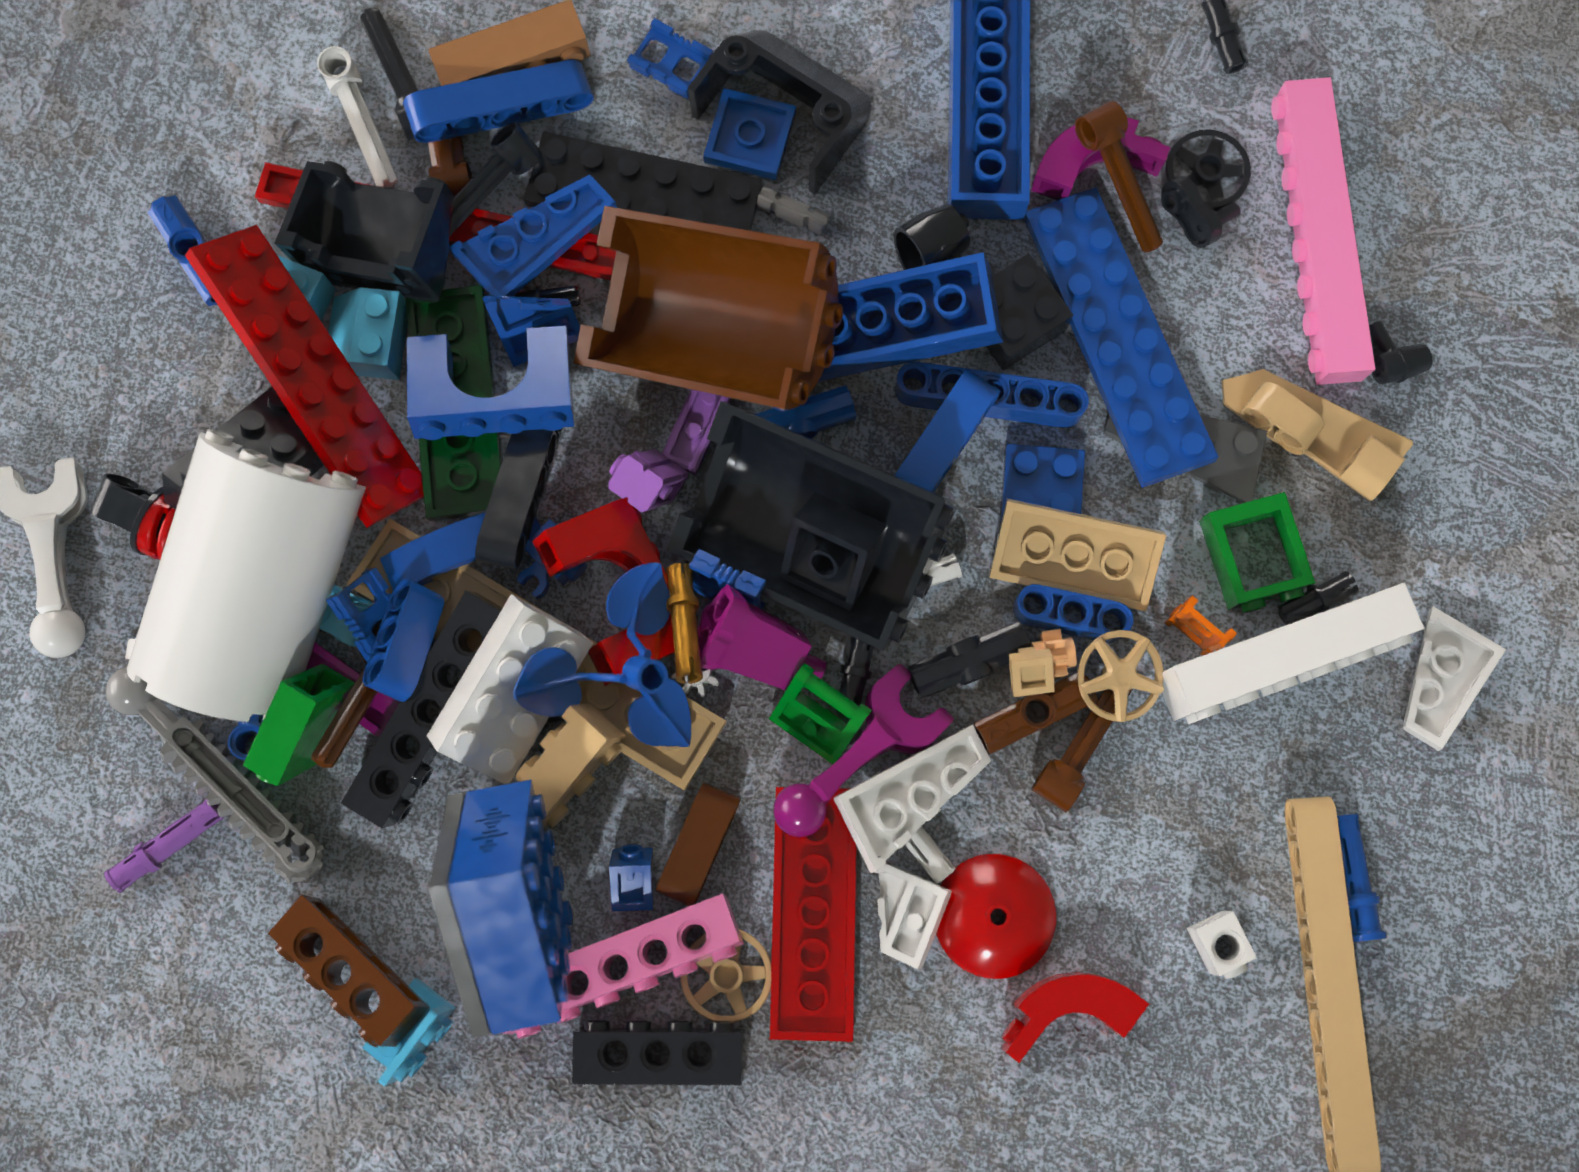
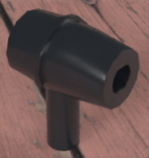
M1382 321L1369 325L1370 336L1380 352L1374 356L1376 370L1372 372V376L1377 383L1382 385L1394 382L1402 383L1431 369L1433 357L1426 345L1417 344L1396 348Z

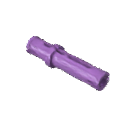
M205 799L195 809L185 814L146 843L140 842L133 848V853L104 872L109 885L114 890L116 889L118 893H122L148 872L155 873L162 867L161 863L189 844L208 828L224 819V817L221 818L218 815L217 809L219 806L217 804L209 806Z

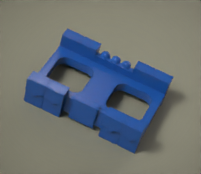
M654 18L651 22L650 31L634 55H629L627 63L631 69L648 78L652 75L655 80L664 85L667 84L669 90L688 100V87L712 56L713 50L695 40L690 43L689 39L685 40L683 36L679 37L678 33H674L672 27ZM652 40H657L669 48L659 63H653L642 57V53ZM685 57L700 65V68L690 81H685L673 73L681 59Z
M698 549L695 557L689 564V568L693 570L694 592L712 600L724 586L729 584L742 593L746 601L762 610L764 609L765 602L761 601V590L765 585L764 579L745 570L740 575L739 570L733 571L732 567L727 568V565L724 563L719 565L721 563L720 558Z
M376 567L365 570L359 578L337 594L331 595L326 599L339 620L346 619L344 624L350 625L348 630L354 631L352 636L358 637L354 644L366 662L376 639L372 632V626L383 618L391 596L390 593L386 592L389 586ZM365 583L374 596V602L360 612L351 601L349 594L358 585Z

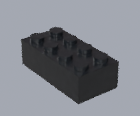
M270 387L217 429L233 436L232 442L242 445V449H249L266 455L268 463L284 467L285 463L295 464L310 470V477L324 466L273 387ZM195 447L162 472L164 502L175 510Z

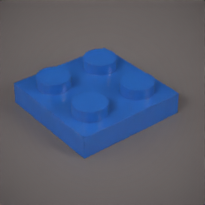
M723 88L703 155L704 163L777 181L796 116V106Z
M1006 444L1000 523L1002 522L1007 498L1081 514L1085 450Z

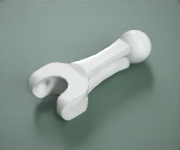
M75 457L58 460L55 463L53 483L46 491L38 494L27 493L22 476L12 469L11 466L0 467V511L23 526L34 559L37 585L36 609L39 614L31 623L29 631L30 640L37 651L52 658H63L75 653L85 639L84 623L72 609L65 572V542L68 525L82 514L88 503L84 471Z

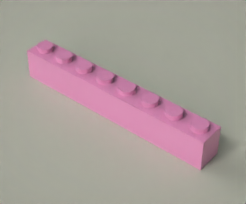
M1331 77L1285 81L1277 96L1272 99L1271 113L1273 119L1278 120L1279 133L1277 135L1276 147L1278 154L1283 155L1282 187L1284 191H1288L1290 202L1287 207V222L1290 227L1293 226L1295 237L1292 244V257L1294 262L1299 264L1300 276L1297 282V291L1299 298L1304 299L1306 313L1303 316V331L1310 339L1311 350L1308 354V367L1311 373H1315L1316 385L1360 382L1376 369Z

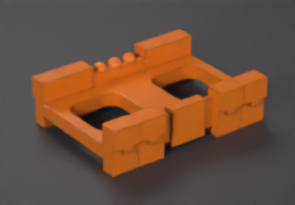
M1192 595L1183 604L1175 607L1164 624L1168 627L1171 625L1177 627L1202 649L1200 654L1203 656L1212 653L1214 650L1222 649L1237 635V632L1232 628L1224 633L1221 632L1193 608L1199 600Z

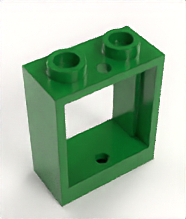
M1285 492L1209 512L1199 521L1228 610L1241 607L1243 613L1252 612L1266 607L1265 600L1276 597L1280 598L1281 603H1285L1293 598L1305 596L1303 590L1315 584ZM1273 517L1293 579L1245 592L1225 530Z

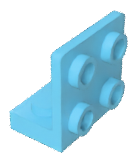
M418 978L413 979L409 987L430 1007L397 1047L378 1046L376 1048L367 1042L362 1047L387 1067L378 1080L384 1087L397 1080L401 1083L408 1075L413 1077L428 1057L423 1053L424 1050L434 1040L439 1042L453 1024L449 1017L456 1007Z

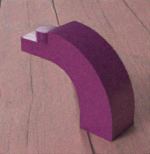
M1127 118L1128 129L1125 137L1120 140L1132 168L1158 177L1171 147L1163 145L1154 137L1136 135L1135 131L1139 120ZM1075 125L1071 126L1060 134L1045 152L1035 175L1031 191L1054 200L1069 197L1074 182L1080 173L1093 164L1104 162L1100 151L1093 152L1086 149L1077 137Z

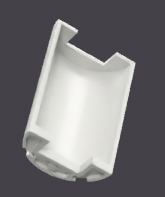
M207 429L206 433H199L128 662L127 674L133 682H140L141 679L148 683L146 692L175 706L227 720L249 722L252 714L264 715V720L281 681L306 671L328 604L326 599L331 595L366 487L358 485L356 477L343 472L333 471L332 476L324 474L319 480L310 477V470L290 463H285L284 467L268 463L266 455L253 450L242 449V445L233 443V436L218 430Z

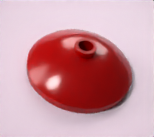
M1003 854L978 855L957 865L956 869L942 881L940 886L951 890L952 893L937 929L936 936L944 952L960 968L983 978H1010L1032 968L1047 952L1055 933L1056 907L1052 893L1045 880L1030 865L1020 859ZM997 908L1003 910L1005 914V920L999 925H995L990 919L991 912Z

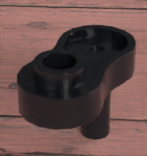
M1178 176L1168 181L1161 189L1163 208L1179 222L1187 239L1198 248H1204L1219 240L1222 235V225L1241 214L1240 207L1236 203H1231L1215 212L1205 203L1195 183L1186 176Z

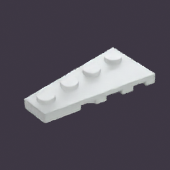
M973 725L959 730L833 798L870 873L877 872L886 863V860L897 849L902 848L926 821H930L953 795H957L991 762Z

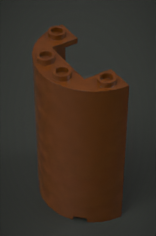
M604 206L596 246L616 252L602 327L600 329L586 325L580 326L573 364L784 410L794 409L800 404L806 403L809 395L817 385L824 368H829L833 362L834 346L832 343L835 328L840 325L843 317V306L838 303L836 258L831 256L823 244Z

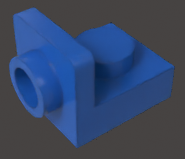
M627 844L612 850L609 864L612 911L653 910V848H643L638 844Z

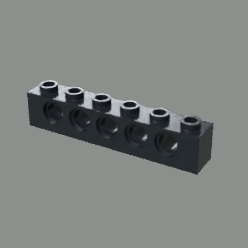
M465 590L428 653L414 692L406 701L398 704L341 804L380 828L393 826L396 822L400 824L404 821L413 806V803L409 800L416 788H422L429 780L433 772V767L430 764L438 753L427 738V734L434 724L427 716V706L430 701L435 700L442 711L455 689L447 680L449 668L456 665L461 671V677L463 676L477 652H473L468 647L467 638L473 630H478L483 642L503 609L502 607L477 592ZM411 735L415 736L420 744L419 752L415 757L411 756L406 749L407 739ZM390 770L395 772L399 779L396 791H391L386 785V775Z

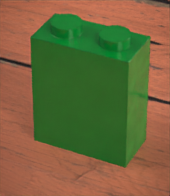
M323 663L281 681L243 766L253 771L261 781L279 786L317 765L311 759V755L355 682Z

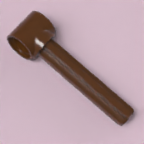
M1109 101L1077 118L1075 131L1080 143L1086 149L1093 152L1100 151L1141 250L1144 253L1158 249L1163 244V240L1120 140L1125 137L1128 129L1126 113L1117 102Z
M379 625L372 630L375 637L377 636ZM365 667L311 755V759L322 768L334 767L378 693L364 686L362 677Z
M1110 689L1103 690L1098 698V702L1095 704L1102 710L1114 714V692ZM1091 710L1061 759L1049 760L1034 782L1031 791L1063 812H1068L1086 783L1081 772L1113 721L1104 719Z

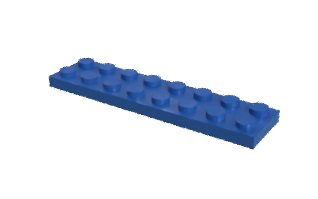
M1094 187L1026 211L1024 221L1053 287L1074 315L1070 326L1141 488L1216 462L1219 456L1097 188Z

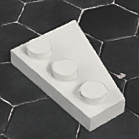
M1432 606L1427 617L1402 729L1437 751L1443 749L1506 649Z

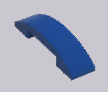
M486 512L435 530L381 557L380 561L392 590L405 578L425 585L433 582V577L476 561V543ZM536 516L528 541L541 528Z

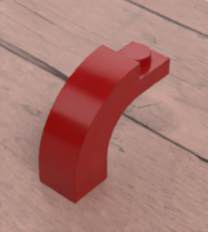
M1083 972L1056 974L1035 983L1015 1000L1013 1005L1022 1011L1025 1016L1021 1021L1015 1018L1008 1025L1001 1037L1006 1041L1001 1049L1020 1063L1044 1029L1056 1018L1069 1013L1090 1014L1117 1035L1125 1038L1149 1006V1003L1128 987L1099 975Z

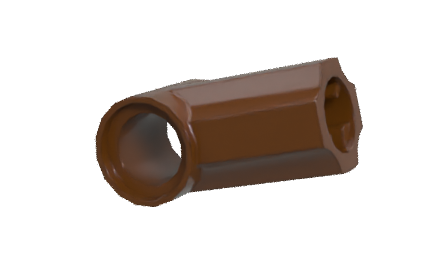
M461 136L428 143L432 167L429 168V177L444 181L449 186V190L454 197L473 178L467 160H465Z

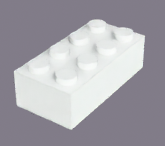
M511 594L428 732L427 738L437 752L497 781L510 784L549 718L548 716L537 715L525 710L513 697L514 686L525 663L537 651L555 647L569 652L574 657L578 670L593 642L579 630Z

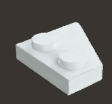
M886 862L876 872L879 873L880 898L877 899L878 916L882 921V927L879 932L880 950L882 953L911 967L922 969L952 891Z

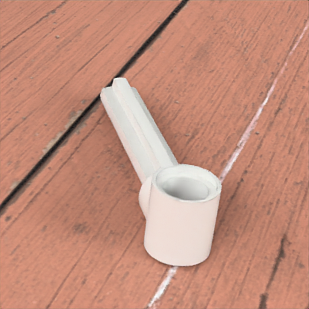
M339 46L328 47L318 57V69L323 75L330 93L338 96L376 186L392 188L397 183L398 178L359 89L363 84L361 73L344 48ZM346 66L342 73L333 75L338 67Z

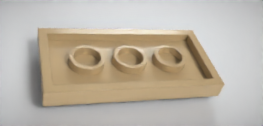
M1007 498L989 578L1025 586L1039 584L1117 601L1125 604L1128 608L1147 612L1166 534L1162 531Z

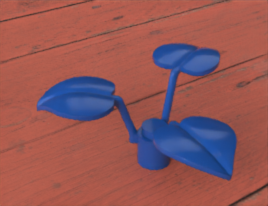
M652 562L632 568L614 583L608 594L606 602L608 620L616 627L627 628V637L639 652L638 656H633L626 661L622 673L582 672L576 674L577 664L569 652L555 647L544 648L533 654L525 663L513 689V697L516 702L525 710L537 715L548 717L561 716L570 705H579L582 692L578 681L625 683L628 687L638 690L642 694V696L632 702L628 712L629 728L634 737L644 744L652 746L689 747L691 743V715L686 695L676 681L668 678L666 666L662 662L650 658L651 650L644 647L635 633L636 631L641 635H652L663 628L668 621L670 612L667 611L666 601H668L670 593L663 577L661 564Z

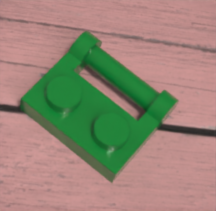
M804 663L775 707L769 720L825 760L834 764L848 747L872 709L863 703L860 706L813 674L815 669ZM805 687L850 719L849 722L845 723L801 692Z

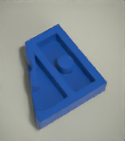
M511 296L483 297L485 307L513 367L528 361L526 328L566 325L569 344L578 341L580 325L569 299Z

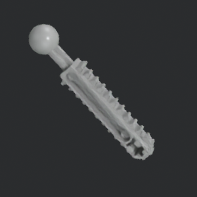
M127 666L116 670L108 679L105 689L106 699L110 706L124 715H140L161 736L164 745L160 750L162 761L165 764L173 762L172 768L175 773L186 770L184 779L187 784L198 781L195 785L196 793L201 795L208 792L206 797L207 804L213 806L219 803L218 815L221 818L231 815L228 822L232 829L242 826L240 831L242 840L254 838L251 843L254 852L265 849L262 855L265 863L276 860L274 872L277 875L281 874V876L286 878L287 883L293 881L306 884L318 872L322 871L323 845H319L313 833L303 835L304 824L302 822L294 825L291 824L293 820V813L291 811L280 813L282 802L279 799L269 802L271 791L268 788L258 791L260 781L257 777L247 780L249 775L248 768L243 766L236 769L238 764L237 757L232 755L225 758L227 753L226 746L224 744L214 746L216 742L215 735L213 733L204 735L206 731L204 722L201 719L190 722L185 716L178 719L159 698L146 692L147 682L142 679L140 682H133L127 674ZM290 841L291 849L296 855L301 857L306 853L307 862L303 863L300 860H296L292 863L291 851L288 848Z

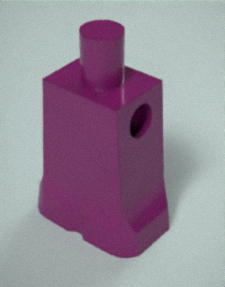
M729 584L724 586L714 600L703 609L697 629L702 668L729 670L783 690H787L804 663L815 669L813 674L820 679L823 677L826 670V661L808 653L812 645L802 630L745 600L742 593Z

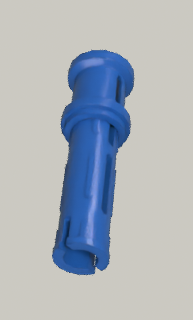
M1359 815L1337 816L1353 942L1387 938V933L1381 930L1377 904L1380 903V896H1377V892H1372L1358 820Z

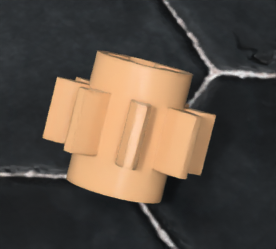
M1061 629L1041 631V634H1039L1040 641L1031 642L1030 646L1035 647L1036 650L1050 649L1053 656L1054 679L1065 678V676H1068L1067 668L1076 667L1077 664L1073 638H1062Z

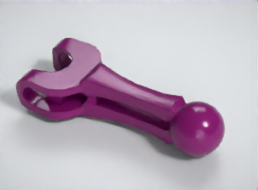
M902 663L896 665L878 680L866 695L864 705L872 709L866 719V727L853 746L830 768L813 778L808 785L803 783L792 784L785 787L777 795L773 806V814L777 825L782 831L795 837H805L815 833L825 820L827 803L854 773L873 759L889 751L916 754L926 749L954 721V717L945 708H938L934 713L925 718L913 717L904 711L900 704V691L906 682L911 679L912 674Z

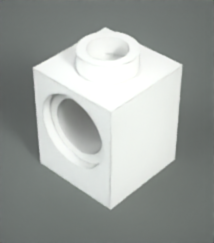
M1223 910L1187 928L1209 974L1224 975L1225 979H1230L1248 970L1246 963L1257 958L1234 911ZM1222 935H1226L1231 942V951L1225 958H1220L1215 951V943Z

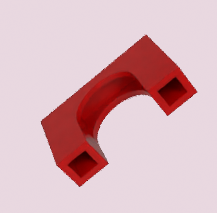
M628 497L620 498L550 527L532 541L550 577L592 560L612 562L623 568L626 572L646 563L656 562L661 564L659 550L649 540L642 526L641 514L638 509L628 503ZM662 566L663 577L669 590L668 576ZM671 614L664 627L652 635H641L635 631L636 636L644 647L651 650V659L659 661L675 653ZM627 629L592 646L588 654L598 673L620 674L626 661L633 656H638L639 652L627 637ZM602 681L603 684H604V686H607V685L613 683V682Z

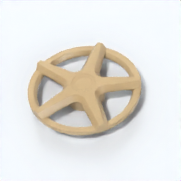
M1115 630L1097 637L1084 651L1078 667V686L1084 702L1095 714L1111 721L1125 722L1142 716L1154 705L1164 690L1163 665L1160 655L1148 638L1136 632ZM1125 637L1135 640L1137 643L1125 658L1120 659L1106 643V640ZM1096 649L1105 666L1102 670V675L1085 682V666L1090 654ZM1146 650L1153 661L1155 670L1154 680L1139 674L1136 670ZM1106 689L1112 690L1114 692L1115 713L1112 714L1099 708L1088 694ZM1131 689L1150 692L1149 697L1140 707L1127 713L1128 695Z
M740 929L742 939L755 947L764 962V966L741 965L739 963L740 945L735 947L737 954L728 959L714 963L712 957L696 963L710 977L694 996L689 988L688 974L680 977L682 990L688 1003L697 1013L712 1021L738 1022L750 1017L761 1008L771 990V960L766 949L755 937ZM706 933L693 942L689 948L696 950L705 943ZM765 979V985L760 997L747 1009L741 991V984L743 982ZM723 992L727 996L735 1015H717L707 1011L701 1005L716 994Z

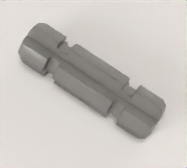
M766 187L761 190L757 198L758 209L767 213L774 211L776 212L775 216L802 228L804 225L809 226L808 230L817 234H823L829 223L828 213L817 208L812 211L810 210V205L784 194L779 197L777 196L778 192Z

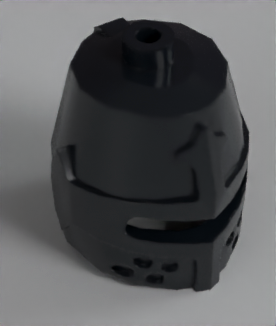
M946 204L920 213L896 228L893 234L894 245L903 270L960 258L971 242L967 229L969 226L967 217L963 213L958 214L952 205Z

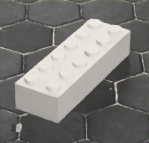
M1404 582L1173 666L1162 672L1164 687L1162 694L1173 721L1185 717L1187 723L1191 724L1222 712L1219 706L1222 703L1227 711L1259 699L1258 690L1265 697L1299 684L1296 676H1298L1300 683L1412 643L1413 639L1410 634L1425 628Z

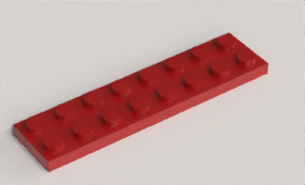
M254 225L189 248L185 257L331 476L333 471L343 472L358 479L357 484L366 487L357 513L365 527L368 528L424 498L422 473L259 227Z

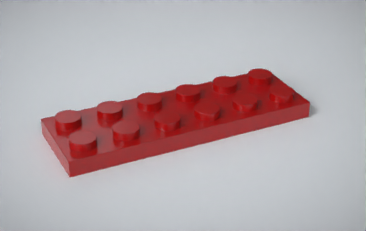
M776 787L775 799L785 787ZM847 788L838 789L826 805V817L822 826L809 836H791L782 831L775 821L770 1040L853 1042L856 843L833 799L835 796L849 790Z

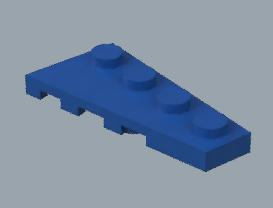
M591 175L545 198L546 201L529 210L525 207L513 213V218L495 227L490 225L478 231L477 236L462 244L458 241L450 245L448 249L490 296L513 297L600 223L604 206L617 208L615 200Z

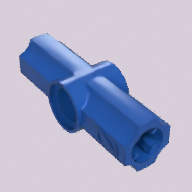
M176 195L160 197L151 203L152 206L147 212L168 244L170 253L179 261L204 302L209 307L217 305L185 257L189 248L207 241Z
M846 385L810 396L805 404H800L794 409L784 410L773 407L772 409L755 414L810 439L815 437L818 431L856 420L857 417L851 394Z

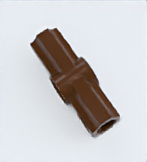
M1078 672L1054 683L1055 692L1028 695L973 723L988 755L1088 707L1079 690ZM1084 673V681L1087 682L1090 679ZM1096 692L1088 694L1094 703L1098 702ZM1036 702L1044 708L1045 718L1043 722L1036 723L1027 717L1026 706L1028 703Z

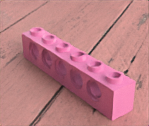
M722 893L568 953L570 975H566L565 978L568 986L569 1000L562 1003L561 1022H557V1024L579 1017L581 1015L579 1008L595 1003L596 1008H601L620 1000L618 993L634 987L635 993H639L659 985L657 978L673 972L675 978L698 970L697 962L712 957L713 962L716 963L737 954L735 947L743 945L744 942L728 897ZM694 927H703L706 932L705 944L699 949H690L686 942L688 932ZM662 941L667 947V956L662 963L653 965L648 959V950L653 943ZM623 956L628 963V971L622 979L614 980L609 972L610 964L615 958ZM583 971L588 977L589 984L587 990L577 996L571 989V980L575 974ZM540 1025L503 1032V1034L516 1033L517 1038L521 1039L542 1031Z

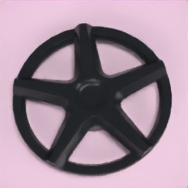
M1205 129L1188 133L1173 145L1168 154L1165 165L1167 182L1175 178L1173 162L1175 155H1177L1192 168V172L1187 177L1196 186L1200 184L1206 186L1213 202L1205 203L1213 210H1219L1231 203H1235L1244 194L1251 178L1249 157L1242 145L1224 132ZM1213 136L1207 151L1200 156L1183 147L1184 143L1195 137ZM1224 140L1231 143L1238 150L1244 165L1225 164L1224 159L1220 156ZM1244 176L1239 189L1232 196L1225 199L1220 180L1225 177Z

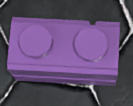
M657 449L643 452L636 450L628 456L621 454L614 461L609 470L612 477L608 482V489L622 499L628 497V503L643 513L672 503L688 479V471L675 462L669 463V458Z

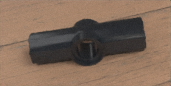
M1020 622L1012 623L980 638L978 635L961 640L947 647L945 652L912 664L907 669L912 674L911 682L919 698L923 699L957 684L964 686L994 673L993 670L1009 664V654L1018 653L1019 648L1031 647L1030 641Z

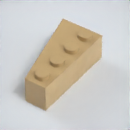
M591 703L570 705L561 716L567 723L561 724L554 731L551 730L540 743L545 750L541 756L539 754L534 755L516 773L515 779L518 782L532 780L535 795L542 794L546 808V819L542 820L544 829L548 824L552 828L555 827L569 812V809L565 806L575 794L581 797L595 782L596 778L592 776L595 770L602 763L608 766L623 749L619 743L626 735Z

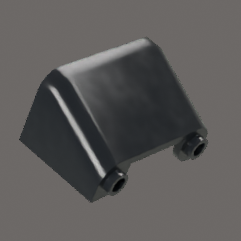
M307 161L274 244L293 262L323 273L332 285L354 289L363 287L400 291L404 298L433 303L438 302L445 285L454 196L449 190V186L444 181L434 177H427L426 180L417 181L414 192L358 184L346 174L347 170L338 163L325 161L323 164Z

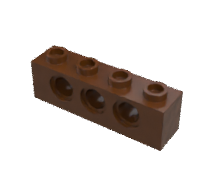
M301 895L268 932L278 943L275 947L276 951L291 963L297 962L305 971L302 976L306 982L319 991L324 990L333 999L330 1002L332 1008L344 1018H352L361 1027L358 1031L359 1035L373 1047H397L430 1008L320 898ZM321 936L323 948L316 956L314 953V943ZM348 963L351 968V976L344 984L341 979V972ZM376 991L379 995V1005L372 1012L369 1008V998Z

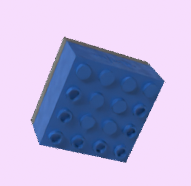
M532 780L467 791L466 795L465 792L448 795L428 891L472 1038L488 1036L490 1032L493 1035L561 1022L562 1003L569 1000L565 976L570 975V962L567 950L572 949L569 926L573 925V913L570 901L562 900L560 891H564L563 873L561 866L554 867L551 856L555 855L554 838L551 830H544L542 820L546 819L545 803L542 794L535 795Z

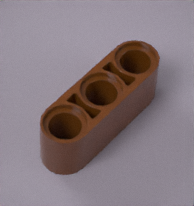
M703 782L655 890L657 893L686 906L696 904L738 809L741 798Z

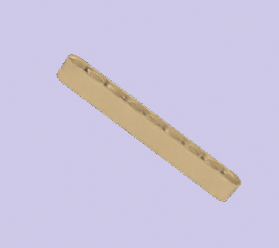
M1330 796L1287 799L1284 810L1328 1169L1329 1172H1381V1158L1336 806Z

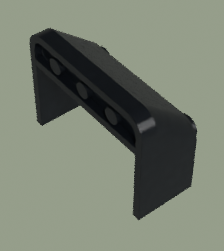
M755 30L726 38L688 87L692 117L699 120L731 75H741L750 69L813 109V123L815 127L829 137L809 164V191L815 195L869 121L871 115L870 98L856 86L770 32Z

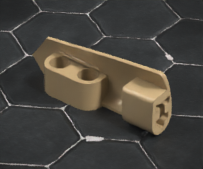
M1264 369L1224 379L1221 382L1223 405L1254 428L1267 431L1266 437L1286 451L1295 455L1305 454L1370 502L1385 488L1404 462L1405 458L1403 456L1413 446L1412 440Z

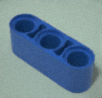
M405 578L397 584L390 596L363 673L364 686L399 702L406 701L412 695L418 684L443 610L444 598L442 595L409 578Z
M1039 584L1025 587L1013 603L1015 618L1024 625L1044 630L1061 629L1063 634L1095 640L1102 634L1110 632L1103 624V616L1106 613L1113 614L1119 619L1120 630L1130 631L1133 626V614L1123 603ZM1028 596L1038 598L1042 603V613H1029L1024 608V598ZM1064 606H1076L1081 612V621L1079 623L1069 622L1063 615ZM1122 637L1108 639L1106 643H1113Z

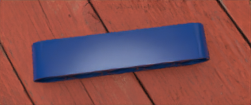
M566 60L419 90L409 94L403 100V106L415 140L421 143H430L504 127L512 122L519 124L579 111L588 107L593 102L594 95L582 63L578 60Z
M917 361L908 362L898 371L895 395L904 405L938 410L948 396L943 391L942 386L947 383L956 384L967 368ZM969 369L1001 391L999 394L1000 400L995 401L985 416L988 418L1070 428L1081 420L1089 404L1086 390L1074 383ZM908 378H916L922 382L923 387L917 391L907 389L903 382ZM1023 394L1033 395L1038 400L1039 405L1036 407L1025 406L1021 402L1020 396ZM1062 399L1071 400L1075 403L1077 411L1073 413L1064 411L1060 407L1059 401Z
M966 369L894 476L934 493L995 403L1001 391L969 369Z

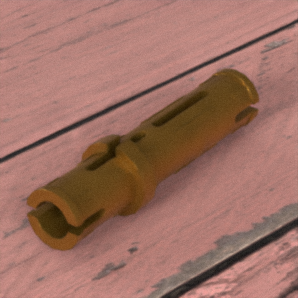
M681 563L670 565L666 570L670 597L666 601V607L672 618L676 680L684 684L685 675H688V684H693L703 679L696 621L699 599L694 595L693 570L689 568V564L684 563V573H681Z

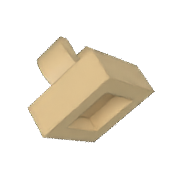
M1035 647L1019 648L1018 653L1009 654L1011 690L1014 697L1055 692L1053 656L1050 649L1036 650Z

